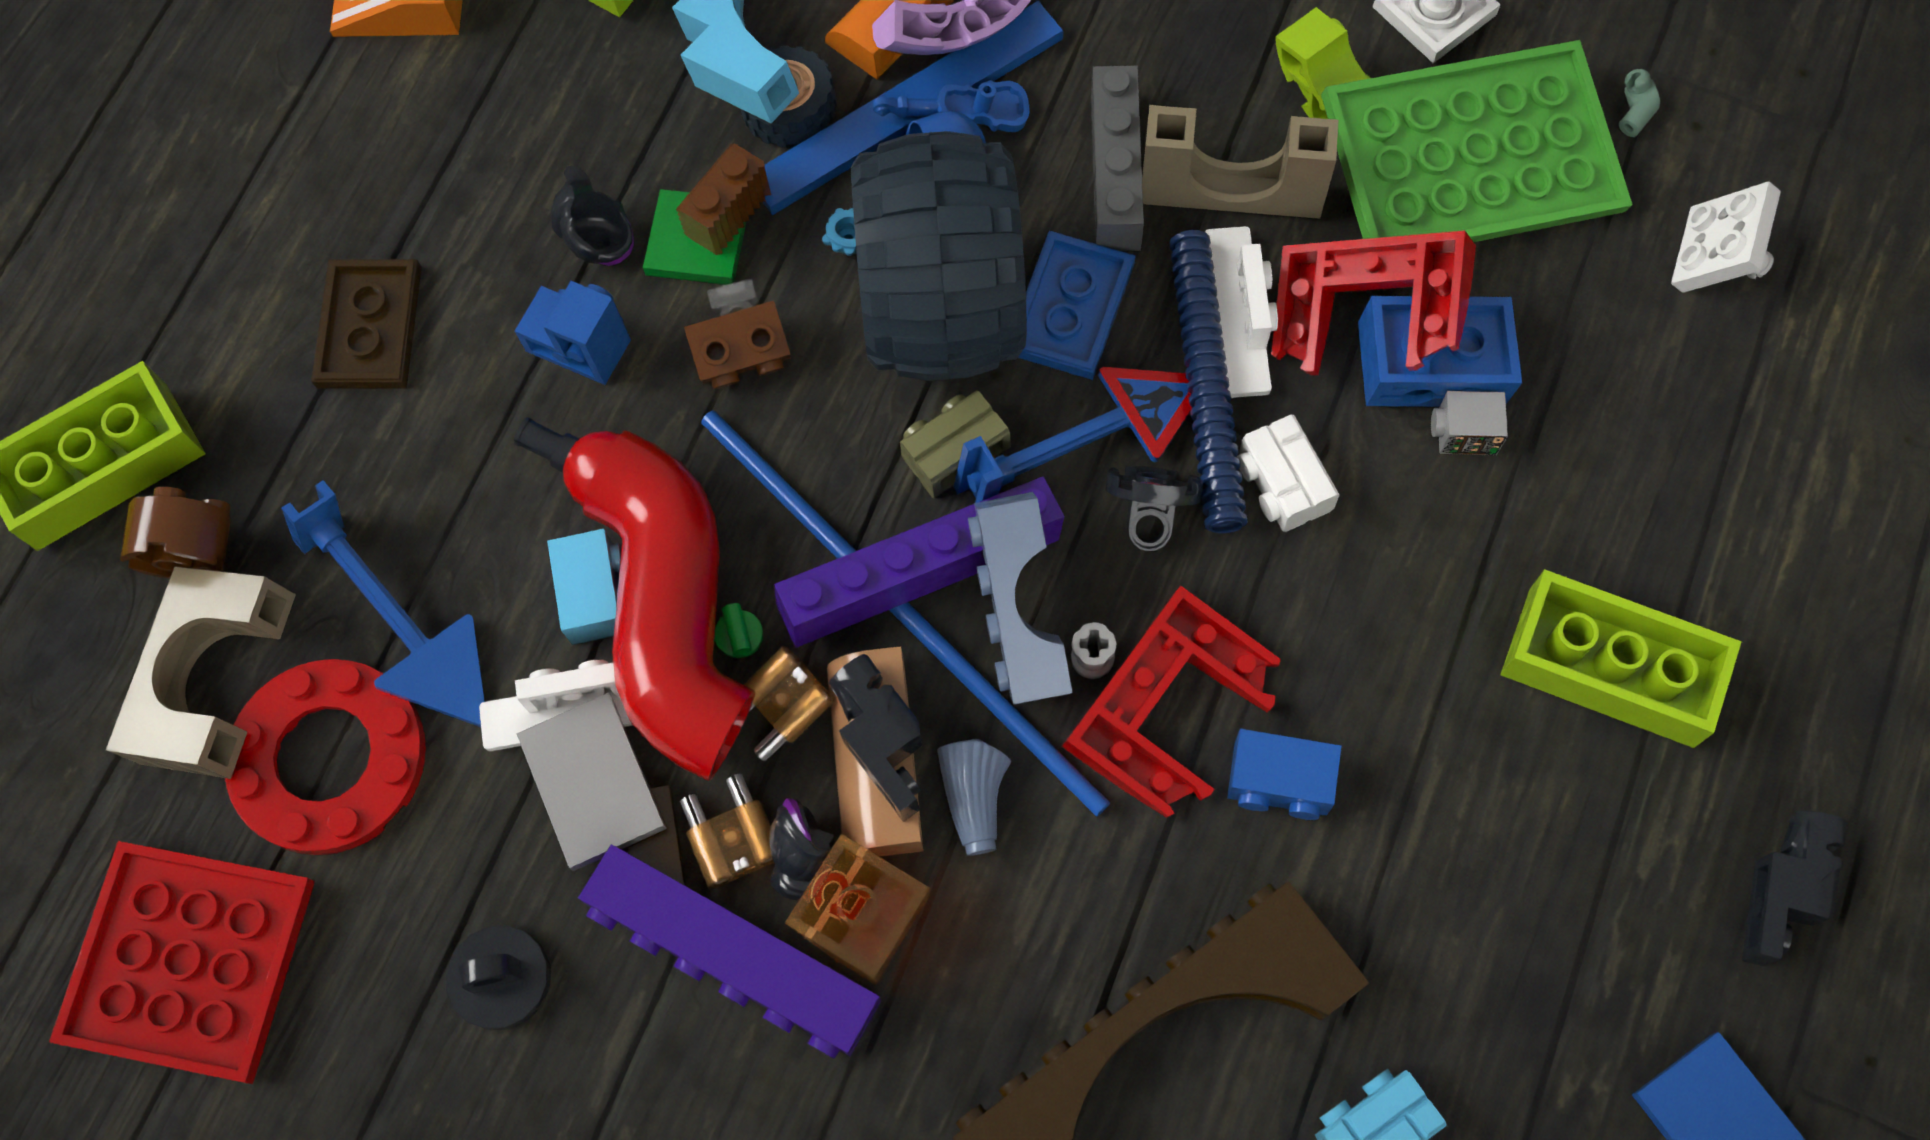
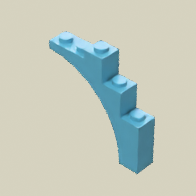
M679 0L672 9L687 40L693 42L681 54V57L694 85L772 123L799 94V90L787 61L764 48L745 29L743 19L744 0Z

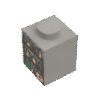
M1447 391L1440 407L1434 408L1431 416V433L1433 437H1439L1440 454L1497 455L1508 437L1505 392Z

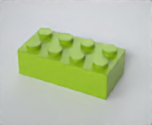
M141 361L0 441V515L9 532L39 551L206 453L167 384L144 361Z
M1544 569L1529 590L1500 675L1695 748L1715 732L1742 641Z

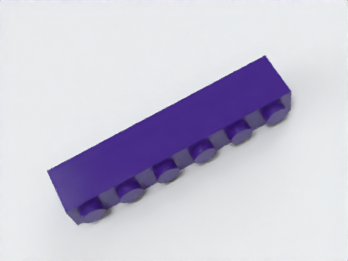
M1044 476L983 500L988 501L1033 492L1038 498L1046 545L1059 540L1065 516ZM970 505L774 584L776 605L795 648L978 574L977 566L986 564L982 546L973 547L968 518L976 516L975 505Z
M612 844L578 897L579 900L590 907L586 917L610 931H613L617 923L634 932L629 941L654 956L658 954L661 948L676 956L678 959L673 967L699 982L704 974L722 983L718 993L745 1008L749 999L763 1006L767 1010L762 1018L778 1028L790 1033L793 1026L796 1025L810 1033L812 1036L807 1044L833 1059L836 1058L839 1051L851 1057L881 1003L880 997Z

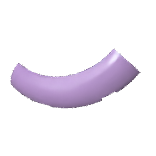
M895 0L872 24L873 39L878 48L903 54L931 55L953 52L979 43L1004 29L1024 10L1031 0H963L948 6L945 3L915 4Z

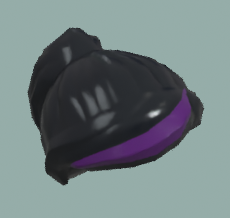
M568 165L564 171L567 181L555 195L551 209L553 231L564 240L576 257L592 264L604 266L617 265L630 255L634 246L631 223L625 214L623 204L620 200H614L609 195L594 191L587 174L575 166Z
M786 798L783 804L777 807V816L770 828L769 846L775 863L770 885L782 897L802 903L812 902V887L822 873L834 869L845 874L849 866L838 861L829 846L834 835L821 830L811 811L806 806H802L801 802L797 799ZM858 869L848 883V890H863V879ZM828 882L823 887L821 894L823 901L830 898L838 886L835 882Z

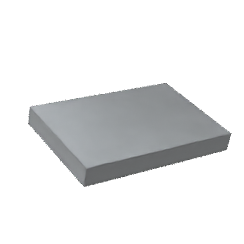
M609 692L516 733L568 866L572 871L603 858L611 844L619 849H623L667 829Z

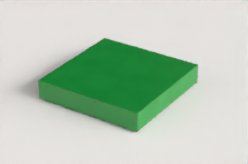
M660 189L643 264L645 275L734 286L746 222H743L744 228L738 229L739 234L733 235V241L727 242L728 247L722 248V254L715 255L683 233V226L680 224V217L677 215L676 209L689 192Z

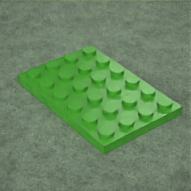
M1580 40L1327 86L1321 94L1328 119L1339 120L1337 152L1363 239L1465 230L1473 242L1624 213L1633 205Z

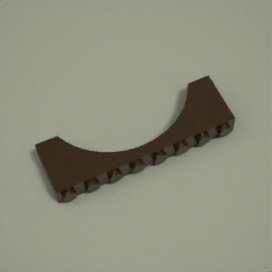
M1289 881L1277 890L1270 883L1247 901L1252 909L1237 921L1229 914L1206 932L1211 940L1195 952L1191 945H1188L1168 960L1165 964L1171 971L1155 983L1147 976L1124 995L1129 1003L1112 1014L1107 1007L1083 1025L1088 1034L1081 1040L1070 1046L1065 1039L1041 1057L1046 1066L1039 1072L1028 1078L1023 1071L1002 1086L998 1091L1003 1099L987 1111L982 1104H979L956 1122L961 1131L952 1138L954 1140H1072L1083 1102L1105 1065L1121 1047L1154 1022L1176 1011L1194 1005L1233 999L1260 1000L1281 1004L1302 1011L1322 1021L1367 986L1369 981Z

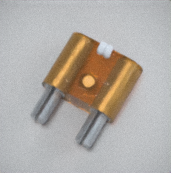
M782 646L744 684L755 690V697L750 710L756 706L774 727L754 748L755 754L761 760L766 761L787 740L793 743L835 702L832 695L809 669L785 646Z
M735 774L734 776L746 803H743L731 776L726 782L737 807L712 819L706 820L695 794L688 795L699 824H697L687 798L684 797L680 801L691 827L686 834L708 889L721 887L774 863L769 846L770 823L759 800L753 801L742 774Z

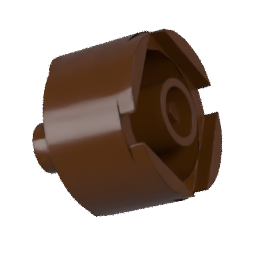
M156 487L153 496L135 497L128 507L120 560L121 562L129 560L128 568L134 571L166 579L171 578L174 567L223 572L231 522V506L225 501L216 499L199 501L185 498L183 490L173 487Z

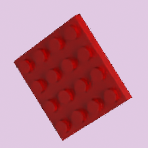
M118 841L49 1043L253 1084L315 881L306 877Z

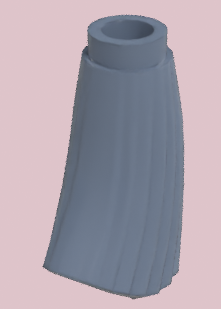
M980 739L954 742L938 748L940 769L950 812L962 846L966 849L967 856L980 855L997 850L995 840H997L998 789L1006 770L1011 764V760L1004 753Z

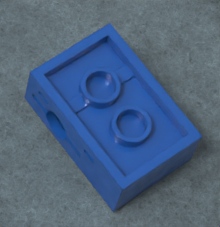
M1371 296L1358 321L1366 406L1440 407L1447 391L1505 392L1507 404L1522 384L1512 297H1470L1459 349L1452 351L1447 346L1422 359L1424 367L1415 371H1409L1406 368L1412 296Z

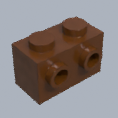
M774 300L684 327L702 384L711 382L713 389L740 382L738 374L756 369L758 376L784 369L783 361L791 358Z

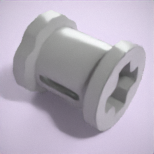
M1095 622L1085 624L1079 631L1075 632L1072 640L1071 661L1076 672L1090 679L1101 678L1108 674L1113 667L1117 645L1115 635L1105 625ZM1088 645H1098L1099 657H1089Z

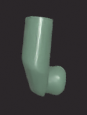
M1635 69L1627 74L1625 78V95L1630 110L1619 122V128L1625 135L1630 137L1637 136L1660 107V97L1655 83L1650 78L1648 71L1644 69Z

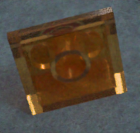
M841 834L785 924L828 956L876 985L930 898V888Z

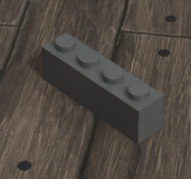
M1095 66L1092 70L1091 91L1095 244L1118 251H1141L1144 218L1138 66Z

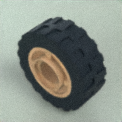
M780 46V48L773 50L770 48L768 49L769 51L787 61L799 94L772 123L742 109L741 113L746 127L749 126L750 132L755 137H760L762 142L767 144L774 143L780 147L793 144L797 146L827 128L830 120H833L835 117L837 97L831 71L829 72L828 65L824 59L820 60L818 54L813 51H806L803 47Z

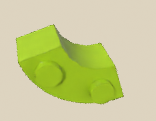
M1317 7L1275 36L1277 53L1287 82L1293 80L1297 82L1307 100L1301 107L1309 118L1328 119L1321 97L1325 87L1370 79L1355 60L1349 45L1347 30L1341 22L1335 18H1330Z

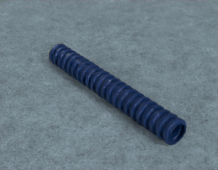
M1186 230L1172 237L1169 244L1172 251L1171 260L1174 264L1172 267L1173 274L1176 277L1174 284L1177 289L1176 299L1179 302L1177 308L1179 315H1181L1179 324L1182 328L1181 338L1184 341L1182 348L1183 353L1186 354L1184 363L1187 367L1185 371L1186 378L1189 380L1187 389L1191 394L1189 396V403L1193 407L1190 413L1192 420H1194L1192 424L1193 433L1196 434L1194 444L1198 448L1195 453L1196 459L1200 461L1197 469L1198 473L1202 475L1200 479L1203 480L1201 499L1205 504L1202 509L1203 514L1207 516L1204 520L1205 529L1213 533H1231L1242 529L1248 523L1247 515L1243 513L1246 509L1245 501L1241 499L1244 496V490L1239 485L1242 482V475L1238 471L1240 460L1236 457L1239 454L1238 446L1234 444L1237 437L1236 432L1233 430L1235 427L1234 418L1231 417L1233 407L1229 403L1231 401V393L1228 390L1230 386L1229 378L1226 377L1228 373L1227 364L1224 363L1226 361V354L1222 350L1224 348V340L1221 337L1223 334L1222 325L1219 324L1221 317L1218 311L1219 302L1216 298L1217 287L1214 285L1216 279L1215 273H1213V260H1211L1212 250L1209 247L1211 241L1210 235L1206 232Z

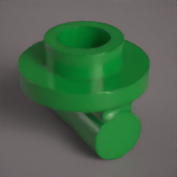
M738 603L724 606L721 609L723 617L718 621L714 633L718 648L725 655L732 658H745L752 655L759 649L763 641V628L760 621L754 614L742 610L741 605Z

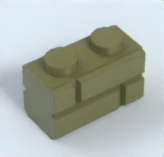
M975 391L968 397L960 394L950 399L943 406L942 414L927 423L926 420H920L912 424L905 431L904 439L900 441L901 453L904 461L919 478L932 498H936L954 486L963 443L981 436L995 458L1011 447L1010 431L979 391Z

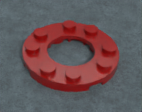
M328 659L312 661L298 665L274 677L252 696L234 723V726L247 731L231 779L225 778L226 788L236 812L246 825L260 837L281 848L301 854L326 855L353 849L375 838L385 830L383 827L397 814L403 805L407 807L415 794L423 773L426 752L425 734L420 716L413 702L376 689L374 681L383 673L370 666L349 660ZM320 710H345L356 716L368 731L371 747L367 768L358 782L341 796L321 802L302 800L291 794L280 780L277 765L281 741L285 735L298 725L300 719L307 714Z

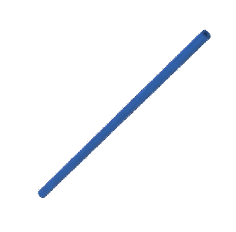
M712 410L703 417L702 425L837 559L856 551L716 411ZM907 602L889 610L1096 817L1110 805V802L910 603Z

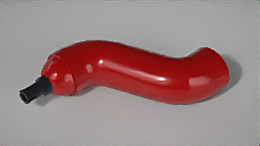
M526 417L516 431L514 445L521 446L549 460L551 467L563 472L565 486L573 500L583 507L584 515L611 528L622 538L612 654L615 685L630 722L650 745L679 767L710 781L726 759L747 718L755 697V690L725 676L713 664L720 550L715 515L703 486L681 461L655 443L630 431L624 430L621 434L611 431L592 432L582 438H578L570 433L561 435L533 421L532 418Z

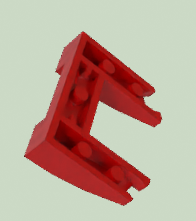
M1464 230L1283 246L1277 297L1278 328L1273 334L1271 355L1281 360L1286 354H1289L1304 361L1300 367L1303 372L1309 375H1318L1329 331L1335 292L1413 287L1406 368L1409 371H1415L1424 367L1422 359L1447 346L1452 351L1459 349L1472 285L1475 243Z
M1182 586L1174 592L1102 693L1061 746L1110 782L1166 818L1175 814L1169 804L1193 792L1201 801L1210 796L1215 790L1137 732L1140 725L1186 662H1189L1220 684L1265 712H1268L1274 706L1276 695L1263 693L1266 666L1278 667L1280 665L1279 657Z

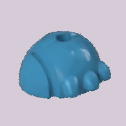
M837 208L835 213L829 218V223L826 224V234L822 237V241L825 245H831L834 252L846 254L847 256L857 254L853 208L849 210Z

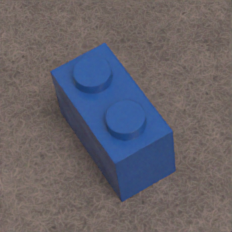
M1240 729L1235 740L1227 799L1239 800V807L1253 811H1267L1269 806L1289 809V815L1299 819L1317 820L1320 815L1327 816L1335 803L1341 746Z

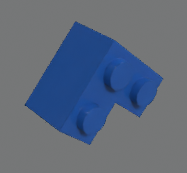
M570 281L566 290L560 289L558 292L541 286L515 329V333L526 352L603 385H606L631 341L623 323V318L620 316L614 303L613 296L600 286L589 284L588 287H585L573 281Z

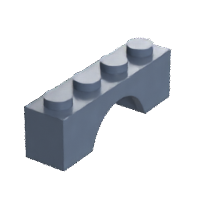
M1033 492L974 503L976 516L968 518L973 547L982 546L986 565L977 566V573L982 596L991 594L994 613L987 614L986 621L991 644L1000 642L1003 661L995 662L1000 692L1009 690L1013 704L1072 693L1064 644L1060 637L1042 632L1029 625L1019 615L1015 603V587L1021 570L1034 555L1046 548L1038 498Z

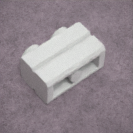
M1288 415L1273 422L1270 426L1261 427L1243 437L1239 450L1240 455L1237 456L1240 460L1239 469L1248 482L1255 480L1262 493L1259 496L1261 509L1270 522L1277 520L1282 531L1287 532L1305 524L1308 520H1314L1335 508L1339 493L1294 415Z

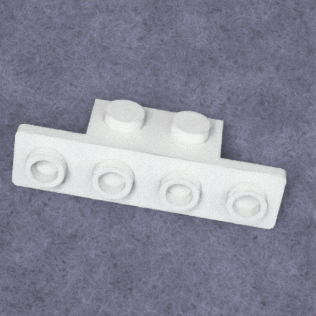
M1249 227L1208 229L1205 232L1210 235L1211 241L1209 247L1212 250L1211 260H1213V273H1215L1216 279L1214 285L1217 287L1216 298L1219 302L1218 311L1221 317L1219 324L1222 325L1223 332L1221 337L1224 340V348L1222 350L1226 354V361L1224 363L1227 364L1228 369L1226 377L1229 378L1230 384L1228 390L1231 393V398L1268 395L1271 392L1272 386L1266 348L1271 331H1276L1278 328L1276 303H1268L1267 289L1272 287L1270 261H1262L1260 244H1252Z
M605 660L586 661L579 665V669L560 672L556 669L534 671L530 674V678L515 680L517 696L483 702L479 706L483 747L487 751L521 746L516 733L608 692L614 700L624 727L633 726L626 714L615 685L613 663H608Z

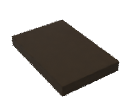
M417 259L328 260L311 379L316 388L407 389L422 269Z

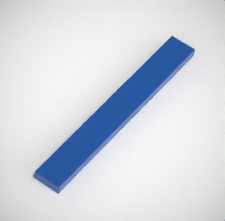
M1037 1L1025 8L1013 21L996 34L967 48L953 51L880 96L897 99L901 95H907V98L937 99L941 89L946 84H957L960 86L969 84L972 88L978 89L983 82L997 80L1063 40V30L1041 3ZM873 99L765 164L771 195L765 196L766 202H763V204L774 215L850 169L859 153L877 152L878 144L906 135L909 124L914 120L924 117L906 116L902 118L893 113L880 116L873 111V102L875 100Z

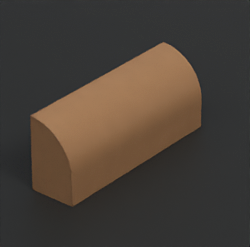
M901 646L855 652L841 656L828 664L829 685L830 679L844 665L862 654L868 655L883 677L882 684L878 689L885 684L892 685L909 707L905 664ZM829 685L844 860H853L859 850L866 854L865 858L924 851L920 810L903 822L845 746L839 730L850 722H848L837 696ZM913 753L895 766L894 770L896 771L903 766L917 783ZM917 793V794L914 795V796L917 798L918 805H919L918 793Z

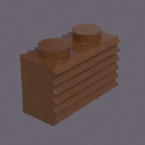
M731 143L677 207L676 211L680 217V224L683 226V233L715 255L722 254V248L728 247L727 242L733 241V235L739 234V228H744L743 222L750 221L749 215H755L754 209L760 208V202H766L765 196L771 195L764 161L737 144Z

